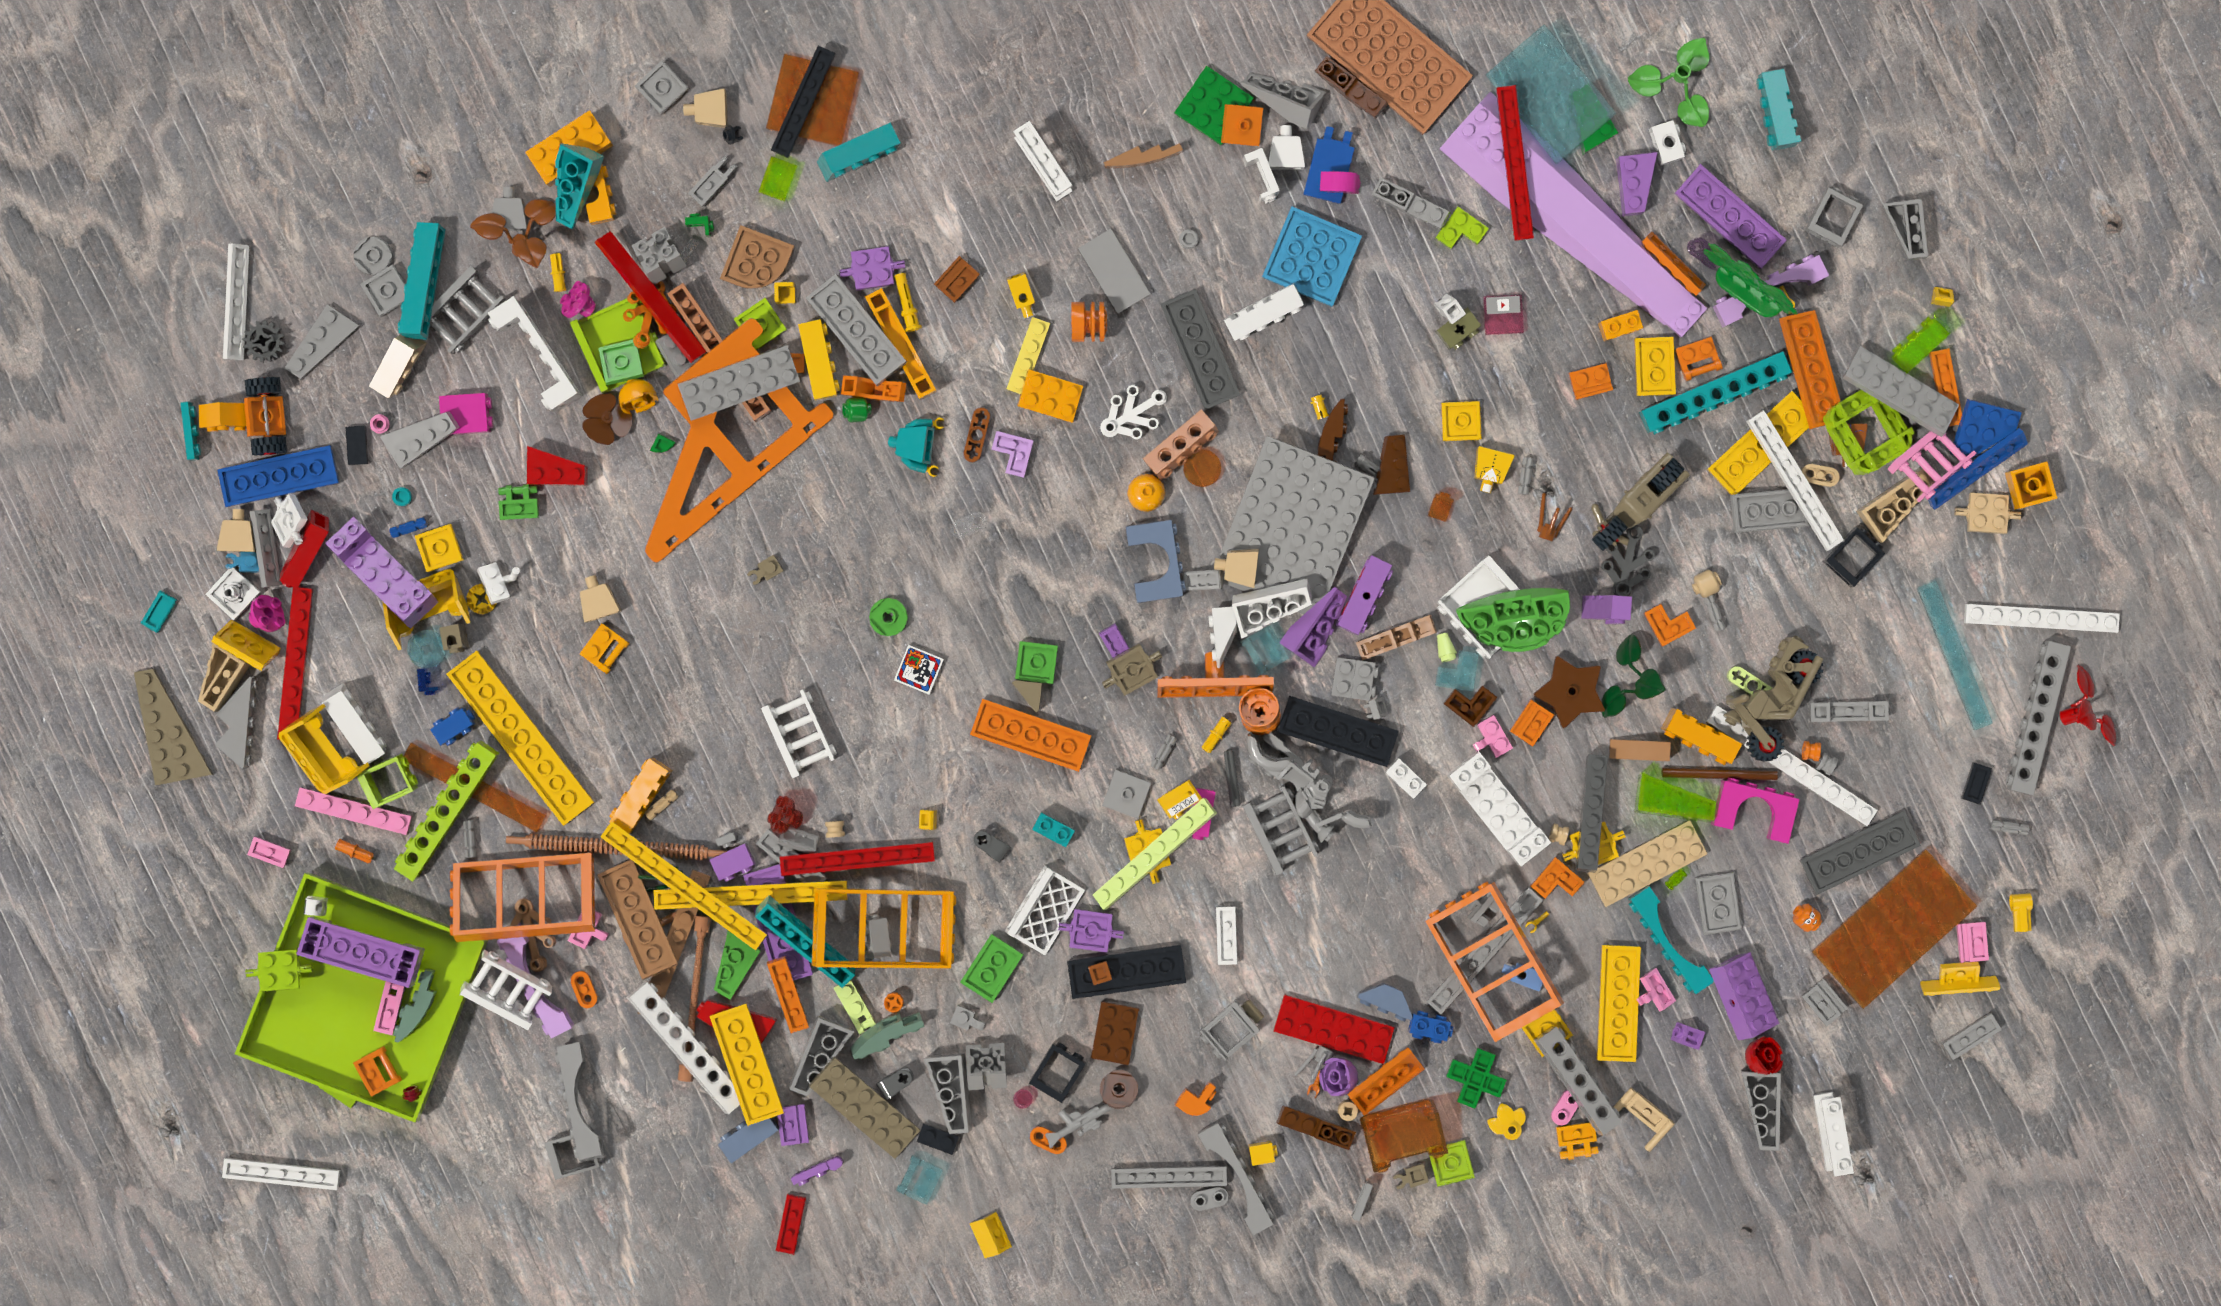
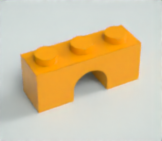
M603 164L593 185L598 188L599 196L596 201L586 204L591 225L614 221V215H617L615 204H611L610 196H613L612 189L606 182V178L609 177L608 170Z

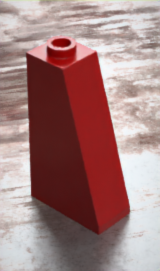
M314 510L309 512L308 520L300 531V536L303 540L302 544L296 545L294 543L280 572V582L288 588L294 587L298 589L329 532V517Z
M708 999L706 1002L702 1001L696 1011L699 1012L697 1018L713 1027L710 1019L711 1015L734 1008L735 1006ZM750 1011L760 1043L762 1044L777 1019Z

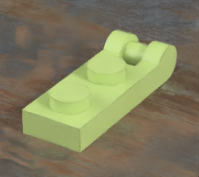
M852 980L843 988L839 985L833 988L859 1034L864 1033L865 1029L876 1025L874 1018ZM864 1015L867 1020L860 1023L858 1018Z

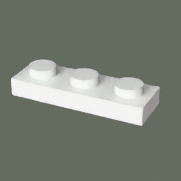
M1235 906L1216 907L1218 965L1237 964Z

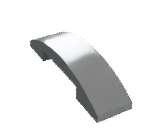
M1888 701L1810 703L1811 722L1889 721Z

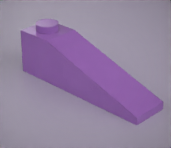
M1334 587L1288 629L1279 643L1315 667L1326 651L1327 645L1325 643L1328 636L1332 635L1334 631L1332 628L1335 619L1339 618L1347 596Z

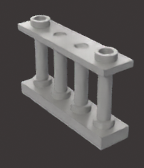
M472 266L433 304L430 327L432 326L451 345L447 350L451 354L455 352L458 354L465 347L464 343L490 318L488 312L506 301L503 296L496 299L477 280L479 272ZM467 285H472L492 304L484 313L464 294L465 291L463 289ZM454 299H459L478 318L471 326L451 308L450 303ZM441 312L446 313L464 331L458 340L437 321L436 317Z
M1285 786L1280 787L1283 793L1257 806L1255 804L1251 806L1250 803L1243 805L1246 815L1276 875L1283 873L1282 868L1285 867V864L1309 852H1312L1313 856L1316 857L1318 856L1316 851L1319 850L1315 839L1311 841L1291 801L1294 796L1290 788L1286 789ZM1287 800L1290 811L1266 823H1259L1256 816L1260 815V812ZM1295 817L1299 828L1273 841L1272 839H1267L1265 835L1268 832L1267 830ZM1302 834L1304 835L1308 845L1282 858L1280 856L1276 857L1274 853L1276 847Z

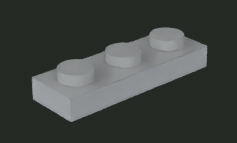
M1989 1013L1941 1044L1950 1058L1954 1060L2002 1029L1992 1013Z

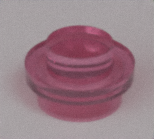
M1025 1089L1018 1090L1013 1097L1014 1104L1021 1109L1029 1107L1033 1099L1032 1094Z

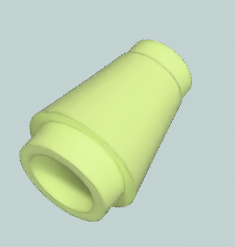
M1448 633L1437 635L1438 657L1441 658V662L1456 659L1457 652Z

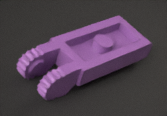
M840 1156L827 1159L792 1175L791 1181L793 1185L797 1183L799 1186L809 1182L810 1177L816 1175L819 1178L827 1174L826 1170L828 1169L837 1170V1168L842 1166L843 1159Z

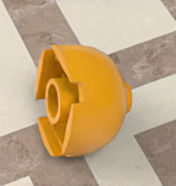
M637 378L628 380L620 389L618 397L621 410L627 414H631L630 410H635L636 413L646 411L656 405L655 400H659L652 384Z
M1138 475L1128 486V500L1139 511H1154L1164 501V484L1154 475Z

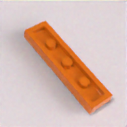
M1652 231L1642 241L1646 250L1653 253L1658 258L1660 264L1666 266L1672 275L1685 285V288L1690 293H1694L1697 296L1706 286Z
M1950 349L1929 352L1936 391L1959 404L1949 425H1959L1962 411Z
M786 956L767 961V966L790 1033L809 1028Z

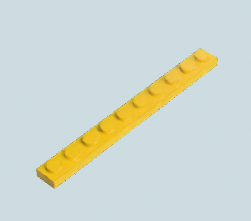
M612 821L600 836L754 950H757L766 938L767 934Z
M847 881L709 887L704 889L727 906L760 905L768 895L780 904L814 902L815 888L847 889ZM672 889L654 890V910L697 908ZM827 893L826 901L848 900V894Z

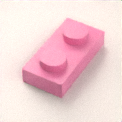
M255 836L247 855L285 868L291 849Z

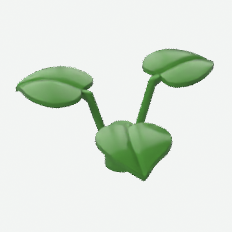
M1705 38L1689 41L1678 50L1677 62L1679 65L1675 72H1672L1667 77L1660 79V71L1652 65L1641 66L1628 77V82L1632 89L1646 97L1659 94L1661 90L1660 83H1664L1674 77L1676 82L1684 83L1686 101H1682L1677 109L1680 120L1687 125L1704 127L1707 124L1709 108L1706 100L1700 95H1693L1690 99L1688 96V78L1691 71H1701L1709 62Z

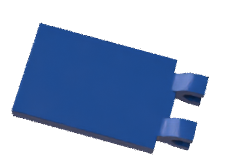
M1326 126L1323 140L1317 138L1303 195L1341 204L1343 192L1329 193L1320 191L1321 172H1349L1354 147L1349 146L1353 132L1345 131L1343 140L1338 141L1331 139L1334 128Z

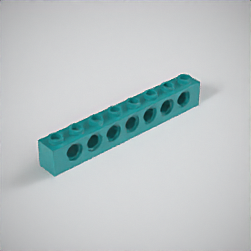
M1782 351L1642 410L1639 414L1647 433L1653 431L1655 435L1664 431V426L1671 424V427L1681 424V419L1688 417L1690 420L1700 416L1699 411L1704 409L1707 412L1718 408L1716 405L1718 403L1724 402V405L1735 401L1734 397L1741 394L1743 398L1752 394V389L1756 387L1762 390L1771 386L1769 382L1775 379L1777 383L1788 379L1787 374L1792 373ZM1766 367L1772 368V377H1768L1765 374ZM1749 374L1755 376L1756 381L1754 384L1748 383L1747 376ZM1730 382L1737 383L1738 390L1736 392L1730 390ZM1713 389L1719 390V399L1712 397ZM1696 396L1701 397L1703 400L1701 407L1694 404ZM1678 404L1684 405V414L1677 412L1676 406ZM1660 411L1666 412L1668 416L1665 422L1659 419Z

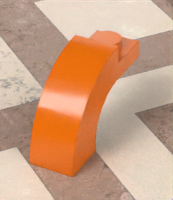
M843 375L841 395L879 401L904 402L906 383L884 381L879 386H876L871 379Z

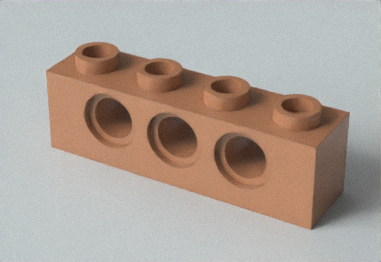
M1201 409L1147 454L1143 460L1161 481L1164 478H1168L1175 468L1185 464L1187 458L1192 454L1198 453L1206 442L1212 441L1217 436L1219 430ZM1195 432H1201L1199 436L1193 437ZM1181 444H1186L1183 449H1178ZM1171 456L1169 461L1164 462L1165 457Z

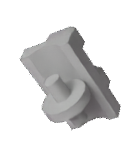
M1490 892L1468 905L1472 912L1467 918L1483 927L1489 922L1490 918L1484 914L1487 908H1490L1494 913L1500 909Z

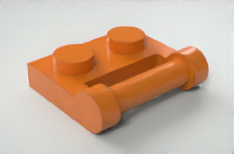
M1712 337L1674 349L1686 382L1692 380V377L1713 370L1719 371L1723 369ZM1710 357L1713 363L1689 370L1687 367L1689 364Z
M385 1046L353 1062L371 1097L402 1080L390 1062ZM379 1056L391 1078L387 1082L384 1080L373 1059Z

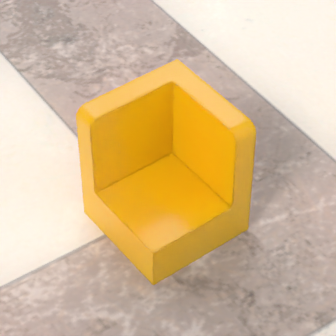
M794 282L774 283L776 304H796Z

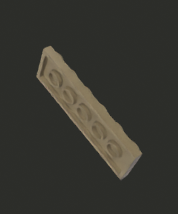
M835 1056L809 1084L812 1090L894 1159L920 1132V1128Z

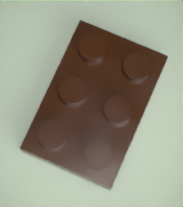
M1101 1001L1091 1059L1129 1065L1139 1008Z

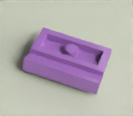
M805 1104L782 1106L784 1113L777 1115L781 1146L809 1143Z

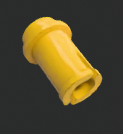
M1322 394L1312 397V402H1310V404H1313L1317 420L1329 416L1324 403L1325 397L1323 398Z

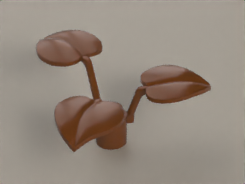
M542 199L528 202L525 206V215L531 219L529 220L525 235L517 234L512 238L508 229L504 227L506 225L505 218L495 213L479 216L471 223L470 228L475 230L481 237L489 240L500 238L504 231L508 237V243L512 244V253L527 264L538 268L546 254L547 247L539 238L532 237L528 239V235L533 221L539 225H546L553 221L556 216V204Z

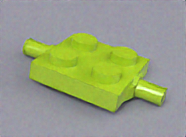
M298 950L258 953L257 969H246L245 973L250 974L245 975L246 978L258 977L260 992L300 989L301 973L313 972V969H305L313 968V965H301L299 957L296 955Z

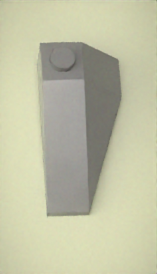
M1249 73L1241 84L1286 120L1306 129L1315 120L1326 96L1325 91L1310 85L1295 86L1291 85V81L1285 80V83L1274 81L1272 77Z

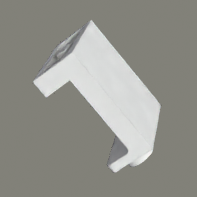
M1260 148L1245 154L1243 158L1245 167L1256 163L1267 188V192L1260 194V203L1265 201V204L1276 200L1280 190L1263 149Z

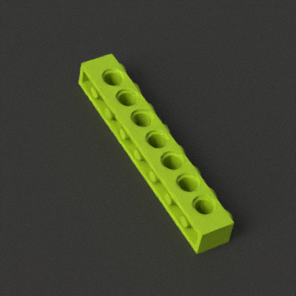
M481 740L477 743L473 742L467 751L469 753L466 760L463 758L457 766L458 772L456 775L452 774L446 783L448 787L445 791L442 790L436 798L438 800L435 807L431 806L426 813L427 819L425 822L421 821L415 831L418 833L414 838L411 837L405 845L406 851L404 854L400 853L395 860L396 866L394 870L412 882L418 879L500 754ZM473 758L480 760V767L473 765ZM463 774L469 775V783H465L463 781ZM453 789L459 792V799L452 796ZM442 805L449 808L448 815L442 812ZM432 821H435V822L438 823V825H439V829H438V830H434V829L431 827V822H432ZM421 837L428 839V846H424L421 843ZM411 853L417 854V862L411 859Z

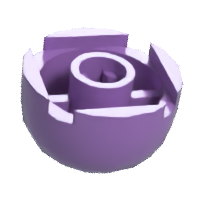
M1330 1058L1324 1062L1325 1066L1319 1073L1320 1083L1323 1090L1327 1091L1329 1095L1344 1096L1356 1087L1358 1072L1351 1061L1345 1058Z

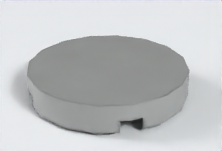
M364 238L354 248V262L358 269L365 274L376 275L392 263V250L388 243L381 238Z

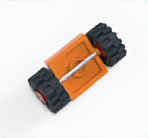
M280 377L246 379V396H259L244 398L247 437L263 436L250 440L252 455L287 453L286 437L279 436L286 435L283 396L268 397V395L281 393Z

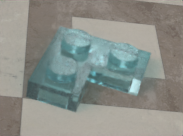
M1459 651L1456 670L1437 667L1435 686L1473 692L1479 654Z

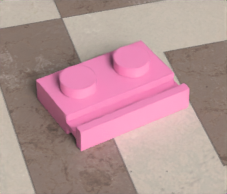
M1986 922L1956 924L1959 962L1989 960Z

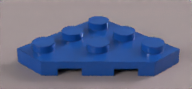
M1967 399L1953 443L1966 457L1975 451V457L2016 431L2022 413Z

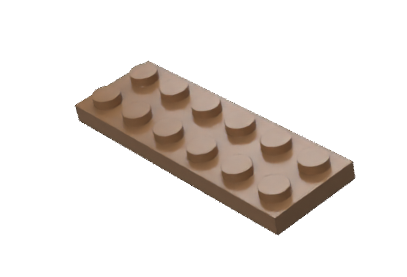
M630 859L597 874L640 976L642 980H645L678 965V962L658 915L654 910L642 879L638 878L640 874L636 864Z

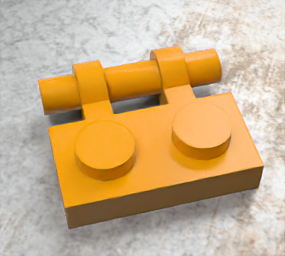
M1590 1122L1556 1127L1558 1146H1566V1151L1559 1152L1560 1159L1568 1158V1160H1573L1574 1157L1585 1156L1586 1158L1591 1157L1593 1154H1599L1597 1146L1590 1147V1142L1597 1141L1596 1131ZM1583 1143V1148L1573 1150V1145Z

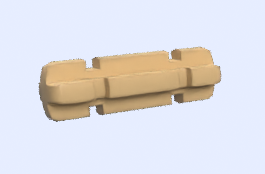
M670 790L666 796H663L652 805V808L645 811L646 817L649 820L656 817L657 813L662 812L671 804V801L673 802L678 798L677 793L674 790Z

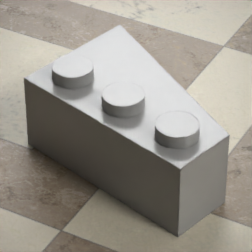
M1922 199L1882 204V208L1907 261L1927 258L1928 250Z

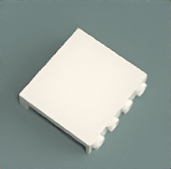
M1488 555L1436 602L1439 605L1437 609L1444 616L1447 614L1452 619L1450 623L1456 630L1460 628L1464 632L1463 638L1469 644L1474 643L1477 647L1476 652L1482 658L1490 659L1501 647L1492 644L1488 646L1477 640L1476 635L1470 629L1467 630L1463 626L1456 609L1488 596L1520 589Z

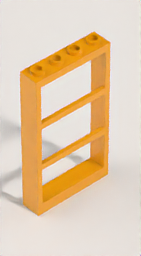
M815 888L812 966L951 968V964L954 963L952 945L955 943L953 925L956 922L955 914H953V906L956 905L954 891ZM827 893L860 894L858 961H824ZM867 894H901L899 962L865 961ZM908 895H942L940 962H906Z

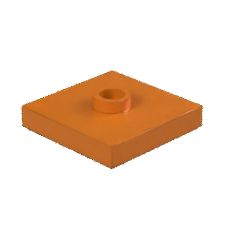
M1225 104L1221 143L1259 146L1263 108Z

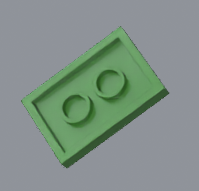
M991 934L960 983L993 1003L1024 954Z

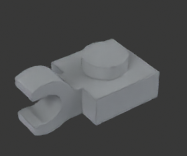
M957 1005L950 1022L965 1030H969V1027L973 1026L981 1031L986 1024L974 1018L976 1012Z

